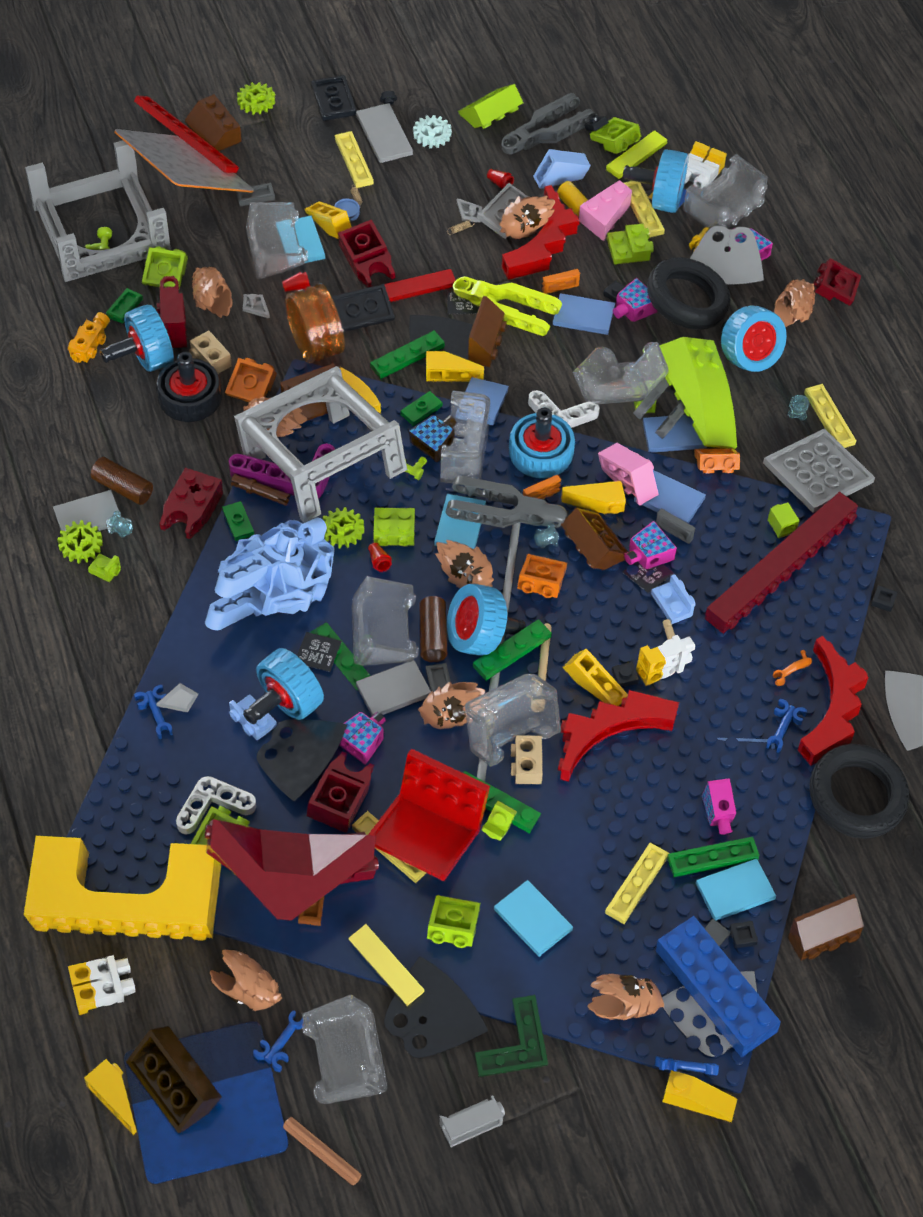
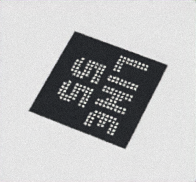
M447 289L448 314H477L480 306L457 296L453 289Z
M638 561L632 564L636 565L639 569L636 575L628 574L626 569L622 571L647 593L673 574L663 564L650 569H644ZM649 570H654V571H655L654 573H652V574L649 575L648 577L646 576V573H647Z
M306 632L297 656L309 667L330 672L342 641Z

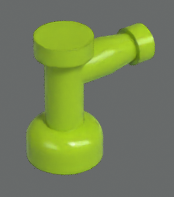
M108 227L99 228L97 236L101 239V243L85 245L86 249L90 250L110 249L108 247V240L112 237V230Z
M420 457L414 466L406 463L407 470L405 472L420 480L424 472L422 467L427 463V459Z

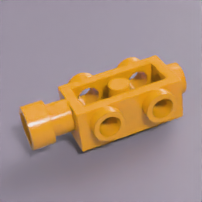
M98 312L93 318V322L86 320L78 328L75 338L70 340L68 350L70 357L75 362H88L90 358L94 359L97 354L98 345L104 344L106 340L104 328L110 322L109 317L104 313Z

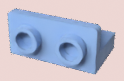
M675 574L671 575L670 582L652 589L651 595L666 618L671 621V624L693 616L694 598L688 595L683 582L678 580Z
M250 694L237 704L233 700L229 702L231 718L243 725V730L248 736L252 735L256 740H259L277 726L276 720L269 713L262 719L257 720L256 724H250L245 719L243 711L249 709V706L256 701Z

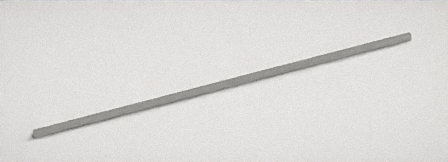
M520 522L512 525L502 594L507 605V617ZM505 633L500 644H502L505 640ZM500 672L490 679L489 700L487 702L477 778L484 782Z

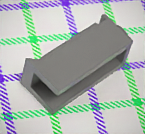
M492 1095L490 1101L488 1099L449 1115V1118L440 1115L439 1124L450 1147H453L502 1125L505 1111L501 1102H496Z

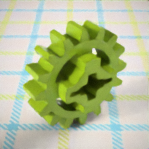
M252 82L251 86L246 84L245 89L240 88V92L237 93V102L241 110L245 109V113L251 111L252 115L255 112L261 115V111L267 113L268 108H273L275 92H272V87L267 88V84L261 86L260 82L257 85H254Z
M344 507L343 511L336 508L335 513L328 511L329 517L323 516V521L327 527L324 540L330 541L332 546L338 544V548H341L345 544L349 548V543L356 545L357 539H362L364 520L361 519L359 513L354 515L353 509L347 512L346 507Z
M83 520L80 521V524L72 521L73 526L71 527L65 525L66 531L61 530V537H58L59 551H62L63 557L69 556L70 562L77 559L78 564H80L81 559H84L86 563L88 562V557L95 559V552L100 553V546H103L102 534L98 532V527L94 526L92 528L91 522L84 525Z

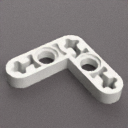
M532 391L529 394L528 404L535 413L540 408H549L553 415L565 420L571 428L595 420L599 415V405L595 402H585L561 411L542 391ZM571 415H575V416H578V418H573V417H570V416H571Z
M209 776L203 777L197 782L176 819L177 829L183 834L194 832L211 802L240 814L250 815L256 810V799L249 792ZM208 785H211V789L208 788L206 791L204 790L203 786L207 787ZM231 792L233 796L229 800H224L221 798V794ZM195 801H200L203 803V806L200 809H193L191 804ZM250 801V805L247 804L245 807H243L242 803ZM189 813H190V814H191V817H190V823H191V824H188V823H187L185 826H183V822H187V820L189 819Z

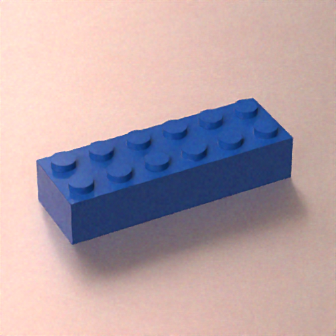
M695 916L658 939L656 946L658 955L740 1057H743L778 1032L781 1021Z

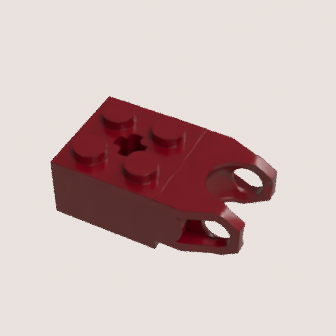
M372 219L338 232L341 250L357 279L367 288L372 287L370 277L374 273H384L391 280L395 278V271L391 264V255Z
M164 276L160 281V303H157V313L160 314L159 316L164 323L172 348L187 347V331L183 293H179V283L174 276ZM172 281L175 283V286L165 288L164 284Z
M185 468L164 504L160 529L165 531L174 523L183 522L187 524L185 530L186 538L191 539L203 528L205 523L207 524L223 495L222 479Z
M342 752L339 757L330 763L328 769L324 772L308 803L307 817L347 833L369 791L374 764L369 763L363 770L352 772L345 767L344 763L347 753Z

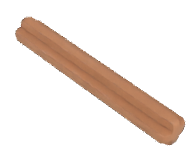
M293 1117L286 1120L283 1125L284 1130L351 1185L358 1183L361 1178L360 1172Z

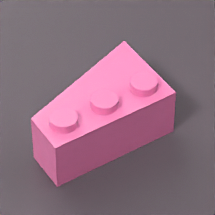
M620 180L580 205L579 222L604 241L607 233L614 228L617 220H620L629 208L632 190Z
M618 443L598 453L602 470L614 482L622 481V485L626 487L624 491L628 495L632 493L636 497V503L639 506L659 495L653 473L654 467L650 460Z

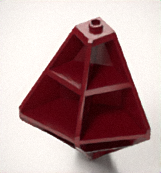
M214 819L205 827V839H207L206 853L231 870L278 920H293L374 859L376 839L374 835L302 834L256 829Z

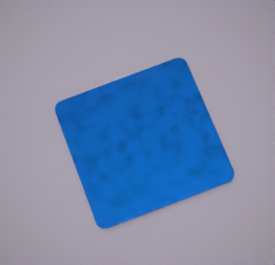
M251 1021L179 1039L222 1096L210 1113L181 1133L175 1130L126 1063L134 1050H130L125 1054L124 1064L146 1178L150 1183L158 1184L282 1153L287 1149L288 1139L286 1130L283 1128L284 1121L271 1065L265 1060H257L253 1056L254 1050L258 1052L265 1051L260 1046V1041L265 1039L262 1027L258 1022Z

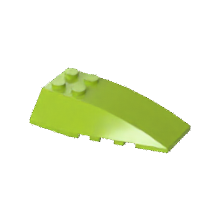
M681 337L657 346L655 349L669 386L673 385L676 392L674 394L677 400L683 402L686 415L694 421L692 426L703 445L706 447L736 449V425L729 383L714 341Z

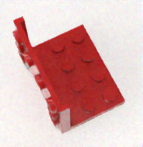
M411 749L407 754L400 794L368 835L376 836L375 848L445 881L480 832L490 786Z

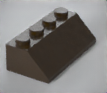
M169 1026L150 1029L126 1061L178 1133L183 1132L210 1113L222 1097Z

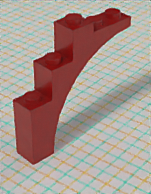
M552 185L545 186L544 196H548L547 199L555 200V204L552 207L555 211L548 218L547 223L544 224L537 236L527 244L514 251L502 254V269L508 280L549 270L550 262L552 261L551 254L563 252L564 243H566L565 236L577 234L578 216L574 214L572 208L566 209L565 205L561 204L557 191H554Z
M823 636L816 639L813 652L822 663L828 677L830 706L819 725L800 741L798 751L810 766L817 763L830 750L852 742L855 731L852 724L848 721L859 714L862 704L855 694L865 688L868 680L867 673L863 668H860L856 662L848 666L845 658L840 656L835 651L832 643Z
M629 690L627 698L623 697L621 707L599 701L597 709L593 708L591 718L569 713L567 721H562L560 732L563 733V742H565L563 752L566 753L565 758H560L558 771H561L560 780L569 782L572 772L582 756L595 744L609 736L639 728H656L672 731L679 702Z

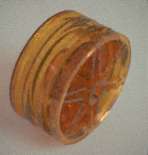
M319 283L314 287H307L305 292L300 289L295 291V294L293 292L287 293L285 304L288 321L297 347L305 361L310 364L315 362V360H323L325 355L332 357L335 353H343L345 342L341 321L333 299L326 287Z

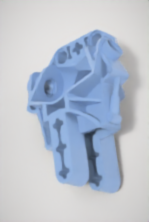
M319 517L303 524L297 520H289L279 524L277 527H273L262 535L256 534L249 539H240L236 551L220 563L215 592L223 598L210 604L205 625L212 630H221L253 613L256 616L261 614L267 616L277 612L294 614L299 610L306 612L310 604L315 600L321 602L331 577L335 550L330 543L324 540L327 529L325 522Z

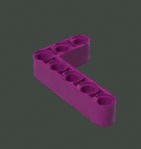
M326 443L320 445L312 461L334 451V446ZM234 454L229 458L231 477L236 473L248 479L254 478L261 484L294 495L291 479L275 463L242 454ZM330 476L315 483L318 499L322 496Z

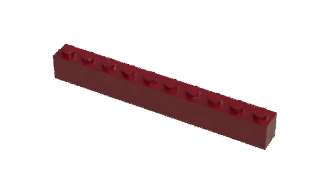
M839 491L710 604L706 610L705 620L723 634L728 629H733L739 619L747 617L756 604L760 605L766 595L774 593L782 581L786 582L796 569H801L809 557L813 558L817 554L819 548L827 546L835 534L839 535L843 531L845 525L853 523L857 517L858 505Z

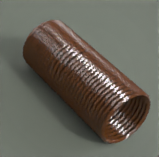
M105 456L100 457L91 469L92 479L139 505L146 503L152 494V482Z
M429 596L419 602L420 656L428 662H439L447 657L446 602L440 597Z

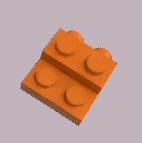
M238 358L225 394L247 402L255 398L266 397L267 392L272 388L277 373L273 369L274 367L269 364L263 363V365H260L250 358H245V360Z
M734 448L694 449L697 468L702 470V473H714V470H722L723 473H733L734 470H740V453Z
M528 554L519 575L517 589H521L524 593L534 592L542 594L545 598H557L567 569V563Z

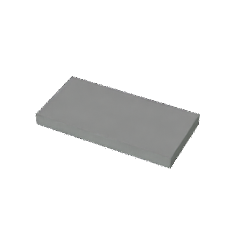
M389 103L356 111V116L379 163L413 155V149Z

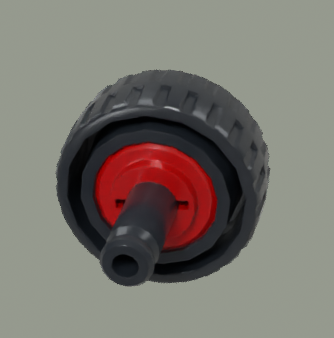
M189 352L180 353L177 360L165 366L157 377L156 390L158 402L164 413L172 419L181 422L200 421L212 415L221 403L222 387L218 372L211 364L193 358Z

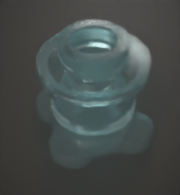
M803 395L793 396L789 404L790 411L788 412V417L805 420L807 418L806 411L810 404L808 398Z
M115 511L113 516L106 522L108 533L113 534L117 532L120 537H125L133 529L132 520L121 517V512Z
M550 523L547 529L536 530L534 540L537 546L540 545L542 549L549 544H553L554 547L558 546L559 535L553 523Z

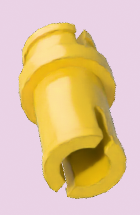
M705 227L699 235H695L692 238V241L689 243L691 250L694 247L696 249L701 239L709 230L708 227Z

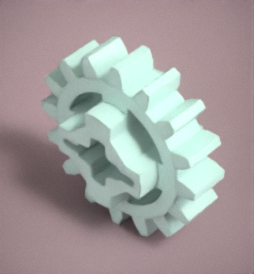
M427 115L426 119L420 118V122H415L413 127L414 139H417L418 144L423 143V147L429 145V148H432L435 145L439 148V144L444 146L445 141H450L451 124H448V120L442 121L441 116L437 119L435 115L432 118H429Z

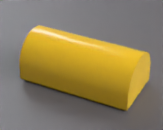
M566 181L560 185L557 192L560 199L569 208H572L575 215L579 217L580 205L588 201V199L571 181Z

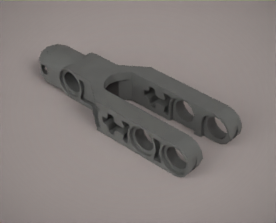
M569 93L536 110L530 122L505 135L501 141V149L504 153L512 155L523 149L528 150L540 143H557L585 128L584 124L589 122V118L596 115V113L591 109H586L549 128H541L536 131V129L578 107L580 99L574 93Z
M663 377L633 414L640 420L664 391L671 393L676 398L674 394L676 390L673 385L669 386L666 378ZM677 400L678 404L656 430L655 433L663 439L684 414L685 406L681 400Z
M464 476L454 478L452 488L456 492L467 494L469 497L473 495L488 498L491 501L512 504L515 508L508 510L460 500H450L446 509V514L451 518L502 528L519 522L557 528L568 517L564 507L547 503L542 499L524 496L512 485Z

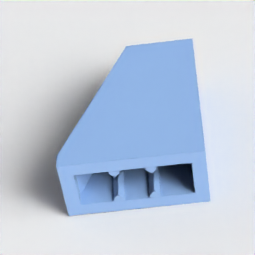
M549 149L533 177L539 189H544L548 185L556 186L566 181L573 182L583 179L591 165L584 153Z

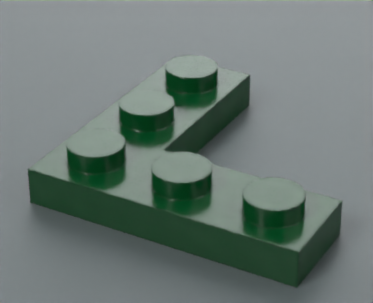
M535 995L512 999L520 1045L476 1052L474 1055L478 1077L548 1065Z

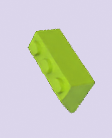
M515 84L494 90L462 108L458 113L474 128L482 127L484 129L492 125L491 121L494 119L498 121L505 117V113L509 112L510 114L519 109L518 106L523 104V101Z

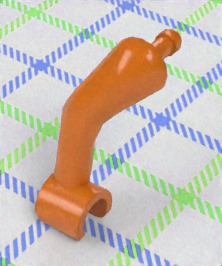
M805 650L800 652L803 659L792 663L783 670L774 671L773 678L781 677L775 681L777 686L784 685L785 677L811 665L812 658H807Z

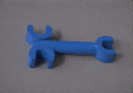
M163 685L154 687L153 691H147L146 693L137 692L134 694L135 701L143 700L137 703L139 710L147 708L148 705L150 706L157 723L156 734L159 739H162L161 731L167 730L170 735H173L172 726L165 722L159 706L156 705L166 695H158V693L164 692Z
M779 699L778 706L783 709L775 708L774 714L778 717H783L775 735L769 737L766 743V748H769L772 743L777 744V753L782 750V738L791 720L797 725H802L803 719L797 715L805 717L807 714L805 708L789 706L788 702L784 699Z
M292 1011L289 1014V1024L271 1049L268 1042L261 1040L260 1046L265 1051H253V1056L257 1060H265L267 1063H272V1068L277 1072L282 1071V1066L277 1064L278 1060L289 1061L288 1055L280 1052L294 1031L302 1029L306 1024L305 1017L299 1022L293 1020L296 1016V1011Z
M655 1057L654 1066L659 1067L660 1070L668 1069L675 1072L677 1070L718 1075L719 1065L715 1063H698L673 1060L671 1057Z

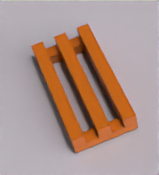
M575 269L543 277V293L548 294L579 286V270Z
M558 475L552 476L523 489V495L538 499L549 497L560 492L561 479Z

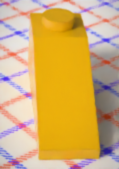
M320 201L305 208V212L312 216L313 220L332 237L339 239L338 232L352 227L345 210Z
M426 351V381L470 382L472 377L484 380V366L446 351Z
M622 481L562 487L561 495L563 503L603 514H617L624 512L626 499Z
M587 649L576 653L563 666V669L577 684L604 703L619 706L622 703L623 697L626 698L628 696L624 689Z
M105 1059L84 1077L86 1085L134 1135L137 1131L122 1078L123 1071L116 1063L111 1064Z
M671 1070L663 1102L732 1122L737 1098L694 1076Z

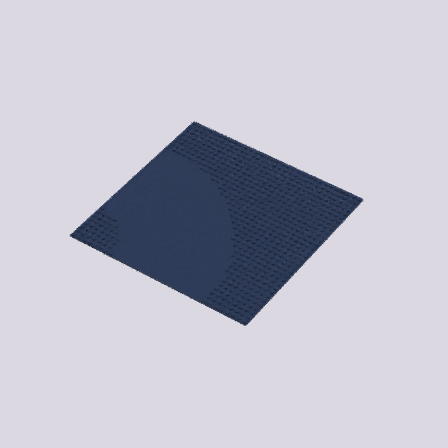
M294 359L283 381L324 366ZM355 375L376 395L381 404V415L388 422L395 420L399 423L406 463L414 466L420 457H425L427 463L422 467L424 472L420 480L415 479V476L405 471L390 479L386 475L382 450L330 476L322 496L318 499L321 515L317 517L323 520V516L329 517L328 511L335 513L336 508L343 511L344 507H346L347 512L353 509L354 515L359 513L361 519L364 520V534H362L361 540L357 539L356 545L349 543V548L345 544L341 548H338V544L333 546L335 550L332 572L321 602L313 601L306 612L301 610L294 614L277 612L267 616L263 614L256 616L253 613L221 630H212L205 625L210 604L223 598L215 592L220 563L236 551L238 541L234 540L224 513L221 510L135 693H146L147 691H153L154 687L158 685H163L164 692L158 693V695H167L181 683L199 695L188 712L159 707L165 722L169 723L173 730V735H170L167 730L161 731L162 739L157 737V723L150 706L148 705L147 708L139 710L137 703L143 700L135 701L133 695L67 834L68 838H81L89 852L85 889L93 892L149 894L159 889L166 879L171 843L191 844L211 806L217 809L221 806L211 802L194 832L183 834L177 829V816L197 782L203 777L215 778L254 795L256 810L252 814L243 815L230 810L231 817L237 819L238 816H241L250 821L248 826L252 828L302 834L335 835L357 833L352 829V824L367 811L380 820L400 794L407 754L411 749L462 773L466 771L477 777L486 709L476 719L464 723L463 726L437 729L433 728L430 724H424V719L418 710L423 705L425 700L423 699L383 715L386 720L381 725L384 729V739L366 765L341 746H338L332 759L319 777L300 797L293 801L276 786L257 760L258 751L265 743L271 740L273 730L259 740H256L252 735L248 736L243 730V725L231 718L229 702L233 700L237 704L249 694L255 700H258L266 693L257 677L256 668L258 664L279 648L287 649L297 656L306 632H311L326 622L370 676L414 660L429 687L426 666L446 663L451 684L474 682L478 684V688L484 689V695L488 696L490 679L485 681L473 668V662L482 656L459 652L451 645L448 635L447 657L444 660L428 662L421 658L419 602L429 596H437L444 599L446 602L447 626L450 604L460 589L455 584L448 582L449 576L443 571L442 564L435 555V553L439 552L437 546H434V541L447 494L485 500L487 506L508 510L515 508L512 504L491 501L488 498L473 495L469 497L467 494L456 492L452 488L455 477L464 476L512 485L521 494H523V489L548 479L525 475L511 461L509 456L510 433L513 426L522 418L499 412L494 425L456 416L460 402L436 396L443 402V407L415 426H412L401 416V410L426 393ZM281 386L276 395L281 394ZM349 410L350 416L334 424L329 420L327 413L300 424L301 428L292 429L294 430L292 434L278 437V439L303 465L312 462L320 445L325 443L331 444L336 450L372 431ZM432 415H436L442 421L450 415L457 422L453 427L455 441L437 463L410 443L409 431ZM574 432L575 449L572 462L564 472L558 475L561 479L560 492L542 500L564 507L568 516L575 508L588 510L563 503L561 501L562 487L614 482L602 470L598 456L599 452L614 445V442ZM622 445L650 460L654 471L706 494L705 500L689 522L690 525L695 527L694 537L690 544L660 528L677 547L675 559L663 565L673 572L672 575L675 574L678 580L683 582L686 592L695 601L693 616L672 624L675 635H678L680 639L690 637L694 642L695 650L691 651L692 662L685 664L683 672L677 673L675 671L671 676L648 686L644 684L637 673L639 678L638 684L622 687L627 694L631 690L679 702L673 730L639 728L609 736L595 744L582 756L575 766L569 782L560 780L561 771H558L560 758H565L566 755L563 752L565 745L563 733L560 732L562 721H567L569 713L591 718L593 708L597 709L599 701L602 702L577 684L563 669V666L576 653L587 649L613 678V666L632 662L636 670L641 647L648 645L650 649L663 645L668 640L662 623L667 618L651 595V591L647 593L622 572L626 569L628 574L636 575L639 571L636 565H629L624 560L606 570L593 569L587 564L586 557L575 548L576 544L565 535V530L562 526L553 528L521 523L508 617L524 620L526 627L538 619L543 624L549 623L552 627L544 691L548 703L547 709L544 711H535L530 707L531 697L536 693L541 645H539L500 671L485 782L541 813L530 834L511 824L508 832L500 841L489 837L481 830L491 814L490 811L485 809L480 832L445 881L426 873L415 883L375 849L374 856L378 859L379 868L376 870L374 878L339 884L324 897L321 926L299 924V915L291 921L276 919L231 870L221 864L213 933L389 987L348 939L367 924L408 972L419 957L424 958L444 972L460 987L480 1015L516 1026L512 999L535 995L542 1033L655 1069H659V1067L654 1066L656 1056L662 1058L671 1057L673 1060L715 1063L719 1065L718 1075L677 1070V1072L694 1076L711 1086L739 1094L744 1086L753 1050L740 1057L735 1049L730 1047L722 1054L723 1046L720 1044V1038L712 1034L707 1036L706 1044L710 1047V1053L714 1057L705 1055L698 1049L701 1045L700 1039L697 1036L687 1038L674 1023L680 1022L684 1018L683 1011L678 1008L671 1011L670 1017L664 1008L660 1007L654 1014L640 1018L611 1020L597 1016L587 1006L592 1002V998L604 995L599 992L600 990L591 987V983L596 981L598 976L605 974L633 975L640 979L648 978L658 987L662 997L678 989L676 998L681 1002L687 1001L690 993L687 989L680 988L683 984L656 952L657 941L693 916L705 928L713 917L696 885V880L740 864L673 877L667 859L625 924L605 914V910L649 843L670 854L753 837L760 855L758 862L776 894V899L717 920V922L730 931V924L753 921L758 939L757 945L735 948L730 934L719 947L740 972L754 971L757 993L764 1002L766 1001L815 813L810 796V778L816 763L810 766L800 754L798 748L801 739L819 725L830 706L828 677L822 663L813 652L816 639L823 636L832 643L835 651L845 658L848 666L854 663L891 516L858 507L856 511L857 517L853 523L845 525L843 531L839 535L835 534L827 546L819 548L817 554L813 558L809 557L801 569H796L792 572L791 577L786 582L782 581L774 593L766 595L764 601L760 605L756 604L747 617L739 619L733 629H728L723 634L705 620L707 607L789 536L778 538L768 522L770 508L777 504L782 505L788 502L799 519L798 527L814 513L788 488L732 473H723L721 470H714V473H702V470L697 468V464ZM267 455L266 458L262 459L265 461L273 462ZM233 486L224 504L226 506L239 501L242 502L254 530V535H262L273 527H277L279 524L289 520H297L303 524L299 517L295 495L292 494L289 498V503L287 506H284L254 493L248 494L246 490ZM624 491L626 499L624 512L599 514L627 551L630 552L631 538L651 522L655 521L656 523L658 512L643 505L639 506L634 502L635 496L632 493L628 495ZM374 508H415L414 546H380L392 558V565L384 572L374 569L368 550L369 545L374 543ZM481 524L476 547H479L482 554L486 555L492 565V578L494 579L491 582L492 587L503 594L512 525L502 528ZM528 554L567 563V569L557 598H545L542 594L534 592L524 593L521 589H517L519 575ZM649 570V571L646 573V576L648 577L649 575H651V574L654 573L655 571H654V570ZM669 576L666 580H664V581H663L662 583H660L658 586H661V585H663V584H666V583L670 582V577H671V576ZM505 634L504 642L514 635ZM805 650L807 658H812L811 665L785 677V684L777 686L775 681L781 677L773 678L774 671L783 670L792 663L803 659L800 652ZM333 663L330 672L308 666L322 688L324 699L320 706L301 720L345 723L359 712L364 713L369 718L372 717L359 690L353 687L335 663ZM779 699L786 700L789 706L792 705L795 708L803 707L807 710L805 717L797 715L803 719L802 725H797L791 720L782 738L783 747L779 753L776 752L777 744H775V749H772L771 745L769 748H766L767 742H747L736 739H768L774 736L783 717H778L774 714L775 708L783 709L778 706ZM278 706L269 712L276 720L277 725L285 720H294V718L285 714ZM290 727L283 728L280 731V737L283 739L289 738L293 730ZM516 735L542 736V784H515V776H511V763H515V757H511V744H515ZM717 738H727V739H726V741H723V740H719V739H717ZM294 746L287 747L288 752H293L295 749ZM274 748L268 749L265 752V758L267 760L274 759L278 754L277 750ZM342 752L347 753L344 764L352 772L363 770L369 763L374 764L369 791L347 833L307 817L308 803L324 772L328 769L330 763L339 757ZM523 768V770L525 771L531 770L529 768ZM730 778L736 815L731 823L732 832L721 835L718 825L710 826L702 794L708 781ZM208 785L207 787L203 786L204 790L206 791L208 788L211 789V785ZM231 792L221 794V798L224 800H229L233 796ZM195 801L191 804L193 809H200L203 806V803L200 801ZM250 801L242 803L243 807H245L247 804L250 805ZM189 813V819L187 820V822H183V826H185L187 823H188V824H191V823H190V817H191V814H190V813ZM527 880L573 926V930L540 957L494 910V906ZM436 895L481 903L472 947L458 948L453 943L443 942L442 944H436L431 939H427L428 925ZM697 1015L693 1018L692 1023L694 1027L701 1029L706 1026V1019L702 1015ZM715 1026L716 1032H717L718 1034H720V1035H723V1034L719 1031V1029ZM668 1069L662 1070V1071H665V1072H668V1073L671 1072V1070H668Z

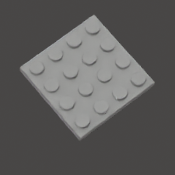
M825 429L765 457L763 464L813 513L817 512L839 491L848 496L874 483L875 477Z

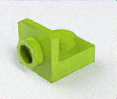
M99 553L88 567L89 573L110 582L121 570L119 557L114 555L110 559Z
M497 801L481 830L489 837L500 841L508 832L517 811Z

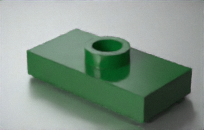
M126 288L108 309L106 315L110 319L123 324L124 315L141 303L143 295Z
M429 391L402 409L401 416L412 426H415L443 407V402Z
M241 501L222 507L235 541L254 535V530Z

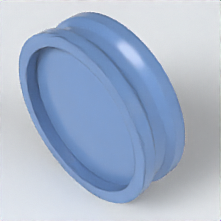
M346 198L336 202L334 207L347 211L350 222L359 217L360 207L355 200Z

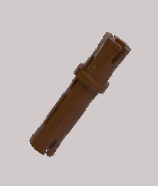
M235 473L231 479L234 481L231 482V486L246 490L248 494L254 493L284 506H287L291 494L261 484L254 478L248 479Z

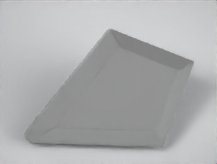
M457 199L462 221L480 223L481 221L477 219V215L482 211V206Z
M244 294V312L270 318L263 295Z
M179 683L156 705L188 712L199 694Z

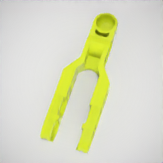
M461 277L453 284V290L457 296L467 299L477 306H480L483 296H487L505 313L504 321H507L508 325L540 336H545L551 326L547 322L536 318L535 315L530 316L521 313L517 309L499 304L498 302L502 299H508L553 315L558 314L562 307V302L558 298L515 283L493 285L469 277Z

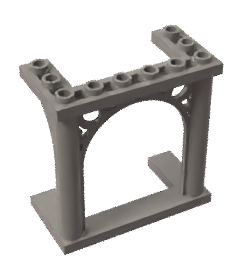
M123 140L114 143L117 170L49 188L43 162L25 167L33 208L40 214L60 261L65 282L147 259L149 247L155 248L159 246L166 250H171L166 211L164 208L152 211L139 183L135 151ZM124 187L138 219L137 229L133 236L122 245L107 250H90L78 246L74 233L66 234L54 206ZM137 239H145V240L140 241V242H136V241H135V240H137ZM84 254L89 255L88 257H84V258H81V259L79 258L80 256H82V255H84Z
M337 366L234 416L243 455L261 460L266 458L267 455L291 479L299 517L303 523L321 515L315 483L382 450L385 472L390 479L407 470L399 423L395 420L388 422L343 380L341 369ZM316 402H326L329 420L333 424L350 416V410L372 431L306 465H303L280 442L276 435L277 427L284 416L303 405Z

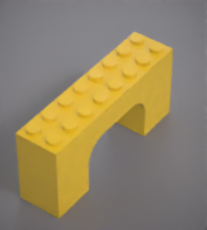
M36 836L24 916L35 930L46 932L48 929H57V931L63 933H70L71 930H80L84 934H93V931H98L105 935L125 933V935L136 937L138 934H147L148 937L152 938L168 935L173 939H183L186 936L203 941L206 938H213L221 863L206 853L207 845L171 843L166 879L156 891L149 894L93 892L85 889L89 852L81 838Z

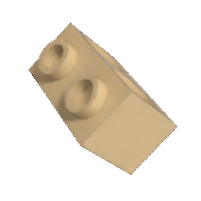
M210 331L190 340V353L193 358L211 364L218 374L232 366L230 353Z
M516 735L515 744H511V757H515V763H511V776H515V784H542V736ZM523 768H529L531 770L525 771L523 770Z

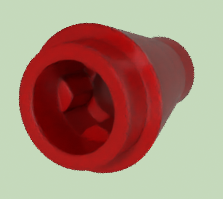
M490 169L487 173V178L501 189L508 183L512 185L514 183V177L511 173Z
M299 272L282 281L285 292L305 290L306 287H310L306 272Z
M378 543L370 544L368 550L373 568L379 572L387 571L392 565V558Z

